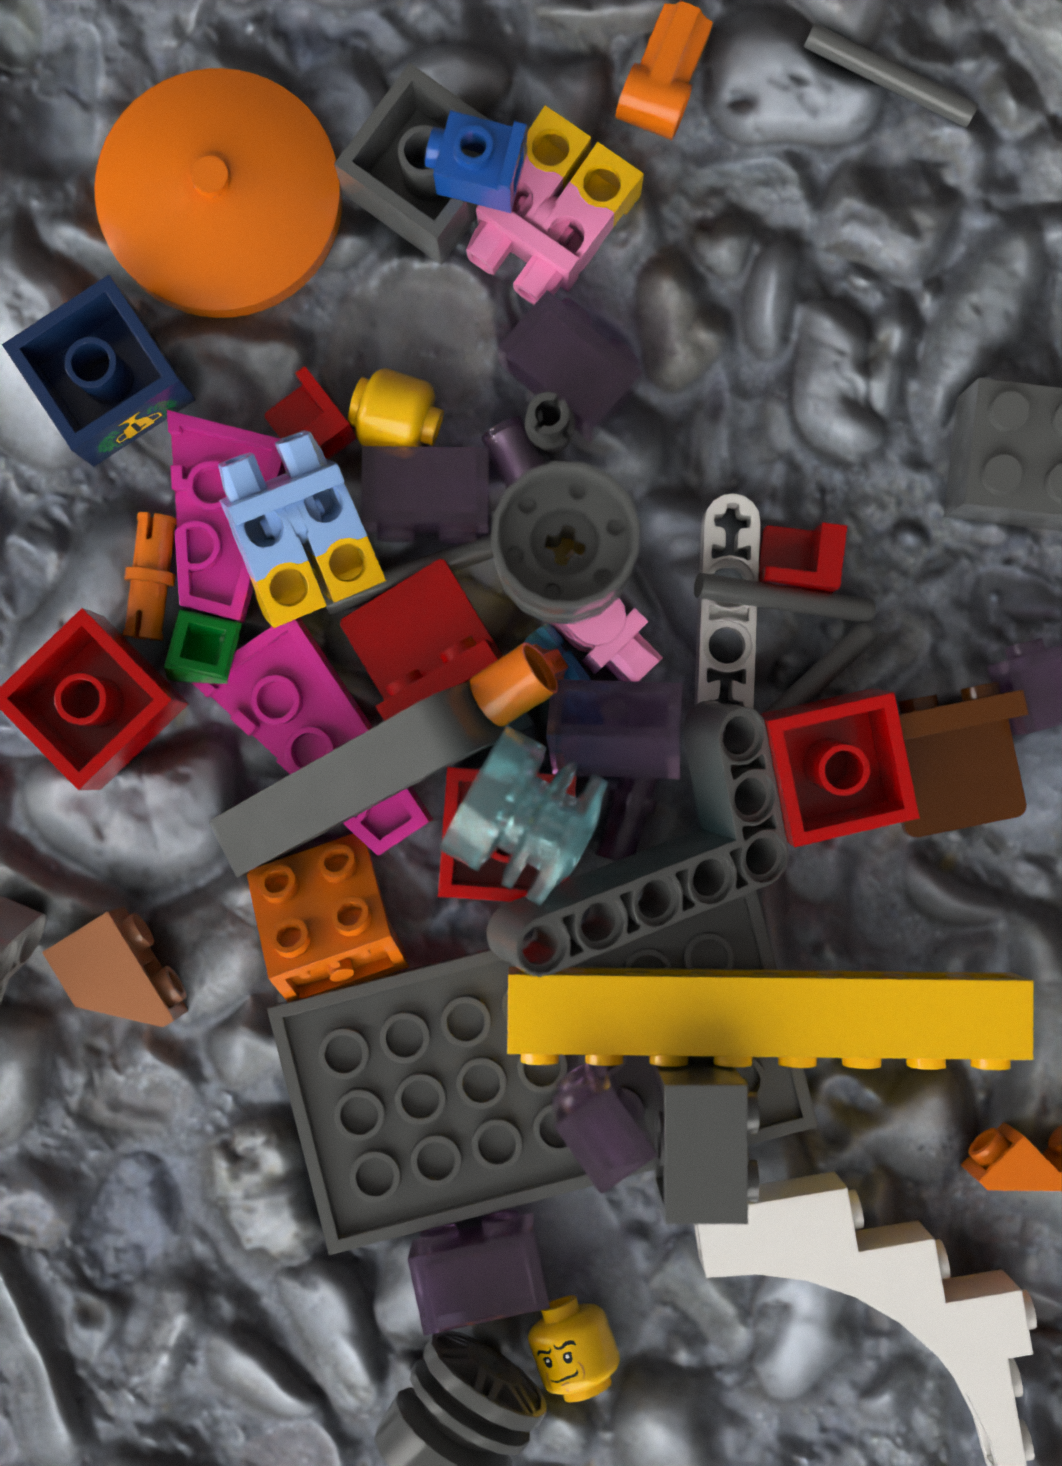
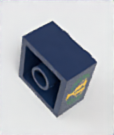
M110 275L102 278L1 344L71 451L93 467L167 419V410L178 412L196 400L131 300Z

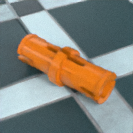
M138 512L132 567L125 568L124 580L130 582L125 629H123L122 636L142 640L149 638L152 641H163L164 635L162 633L168 587H175L176 574L170 572L177 519L173 516L154 513V517H151L149 512Z

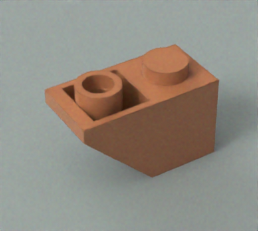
M125 906L107 911L42 952L75 1007L160 1027H165L189 1011L182 1001L187 997L180 978L169 966L162 968L150 948L154 944L151 931L138 914L132 913L130 915Z

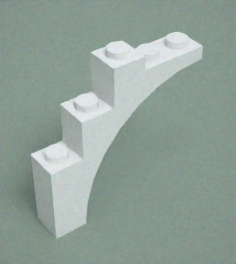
M835 1171L760 1184L759 1200L748 1201V1224H694L699 1259L706 1278L755 1274L809 1281L856 1297L899 1322L942 1361L954 1377L973 1415L987 1466H1027L1026 1461L1034 1460V1448L1030 1432L1025 1421L1018 1418L1015 1398L1023 1396V1386L1014 1358L1033 1354L1029 1330L1036 1329L1037 1318L1028 1291L1021 1289L1002 1269L950 1278V1265L941 1239L935 1240L918 1220L855 1231V1229L864 1228V1218L859 1196L855 1189L848 1190Z

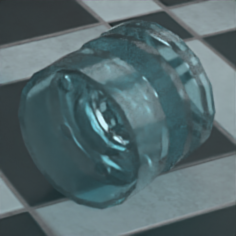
M506 726L462 802L441 842L439 850L478 871L499 847L510 854L503 873L502 885L511 889L526 863L535 867L538 870L525 897L541 906L550 891L570 875L585 850L599 822L602 797L609 782L592 774L578 798H574L565 792L579 765L568 761L550 783H547L537 777L544 759L546 747Z

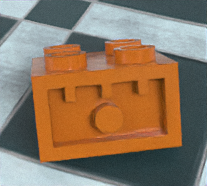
M354 833L256 867L247 873L268 979L287 1002L385 976L409 967L404 945L388 920L369 847Z

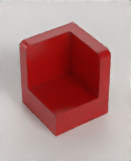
M303 366L295 372L301 386L265 413V419L280 439L303 430L311 432L323 451L325 458L330 459L357 438L349 422L309 370Z
M822 522L813 531L772 525L766 526L761 534L758 581L830 593L838 590L841 586L848 525Z

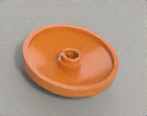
M207 68L175 75L161 81L136 98L123 111L106 137L98 159L94 183L96 212L101 231L110 250L129 276L144 291L162 303L185 313L213 318H232L257 313L281 303L301 289L316 274L332 249L341 221L343 191L334 166L337 160L333 147L325 130L311 110L297 96L274 81L254 73L227 68Z

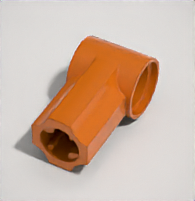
M679 1L675 4L664 3L652 34L649 37L640 64L635 62L628 74L616 109V119L671 141L674 139L693 88V85L690 84L713 25V22L702 13L701 8L684 1Z
M524 642L473 676L470 680V688L483 713L494 724L504 727L565 689L563 682L564 674L569 666L558 649L548 650L537 644L531 645Z

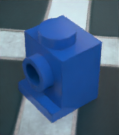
M450 110L446 128L443 129L435 126L432 128L426 150L425 166L434 169L436 194L511 213L527 155V124L514 121L513 126ZM466 149L481 153L482 155L471 158L466 156L462 150Z

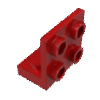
M443 559L434 561L348 614L340 621L341 628L384 699L383 702L375 706L384 721L440 691L469 682L473 676L503 657L449 564Z

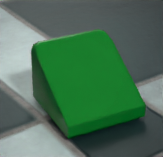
M179 609L164 666L167 680L189 683L227 684L242 623Z

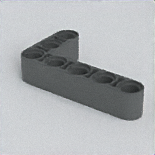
M469 681L440 691L410 706L210 820L209 824L238 878L256 867L281 857L444 768L488 750L534 726L535 723L528 711L504 727L497 726L478 706L472 694Z
M712 700L701 701L693 706L686 715L683 724V738L701 829L506 903L495 911L487 927V942L491 950L503 960L529 975L537 977L547 976L763 888L779 879L785 871L788 862V844L768 733L763 717L754 709ZM725 726H726V732H725V735H724V738H723V732H724V728H725ZM644 887L643 895L638 901L639 893ZM590 906L588 918L581 925L583 913ZM534 928L532 940L522 949L524 937L529 930Z

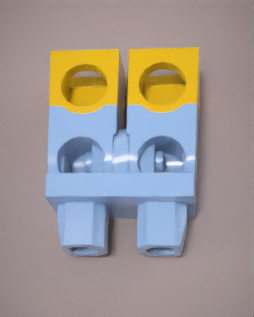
M306 430L275 442L286 473L268 481H264L256 458L251 452L241 454L218 464L222 486L227 496L219 501L243 557L263 617L273 628L326 607L327 605L321 592L335 603L386 581L354 503L344 484L345 481L338 464L325 458L323 451L311 432ZM302 544H305V546H306V549H307V551H308V554H309L310 559H311V561H312V564H313V566H314V569H313V570H312L311 565H310V563H309V561H308V558H307V556H306V553H305V551H304V548H303Z

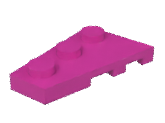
M167 410L168 432L171 434L173 465L170 466L172 489L175 491L177 529L174 531L179 605L186 609L245 623L254 586L236 544L229 521L219 501L227 496L222 486L218 464L241 454L251 452L256 458L264 481L283 475L285 468L275 445V442L279 441L280 438Z

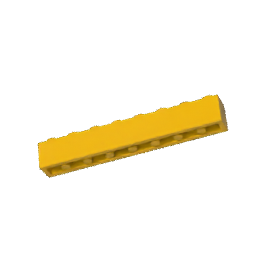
M509 967L507 1054H520V1062L530 1065L559 1063V1055H585V1063L615 1066L623 1064L624 1055L649 1056L650 1064L666 1067L685 1066L688 1064V1056H714L713 1063L723 1067L752 1066V1057H778V1065L790 1068L816 1067L817 1058H842L843 1066L858 1069H875L882 1066V1058L906 1059L908 1067L917 1069L946 1068V1059H970V1066L977 1069L1008 1070L1011 1068V1060H1033L1034 981L1013 972L568 967L551 975L537 977L529 975L517 967Z

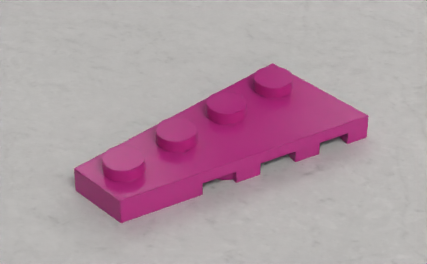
M301 618L276 628L271 626L235 652L227 684L192 683L207 698L212 697L231 715L230 719L248 736L253 735L278 758L276 762L290 775L373 728ZM411 786L343 824L379 856L434 820V818Z

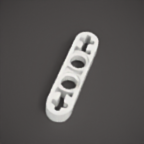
M734 493L722 495L711 503L703 515L699 573L714 574L720 569L731 568L739 572L745 580L758 581L760 548L759 511L754 503L743 495ZM727 508L735 509L737 520L746 521L747 528L740 529L734 537V552L746 550L747 560L733 555L715 559L711 556L712 549L722 552L725 548V528L716 527L714 520L721 519ZM698 598L694 706L701 701H714L720 695V680L708 683L707 670L721 675L741 671L742 683L733 680L728 683V698L733 703H739V706L753 709L757 607ZM729 629L737 633L742 640V654L734 663L725 664L718 662L711 655L708 644L710 637L715 631Z

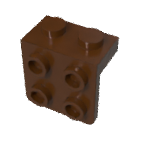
M998 681L960 689L962 702L939 706L937 694L898 702L901 712L899 718L920 817L919 819L901 823L906 835L916 838L1016 818L1024 814L1027 803L1009 724L1010 718L1029 715L1024 690L1001 694Z

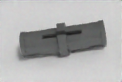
M543 392L536 395L531 400L525 417V430L528 438L537 448L543 449V452L546 454L562 452L568 446L575 432V418L571 408L564 398L562 401L557 399L558 394L554 392ZM550 422L556 423L553 426H544Z

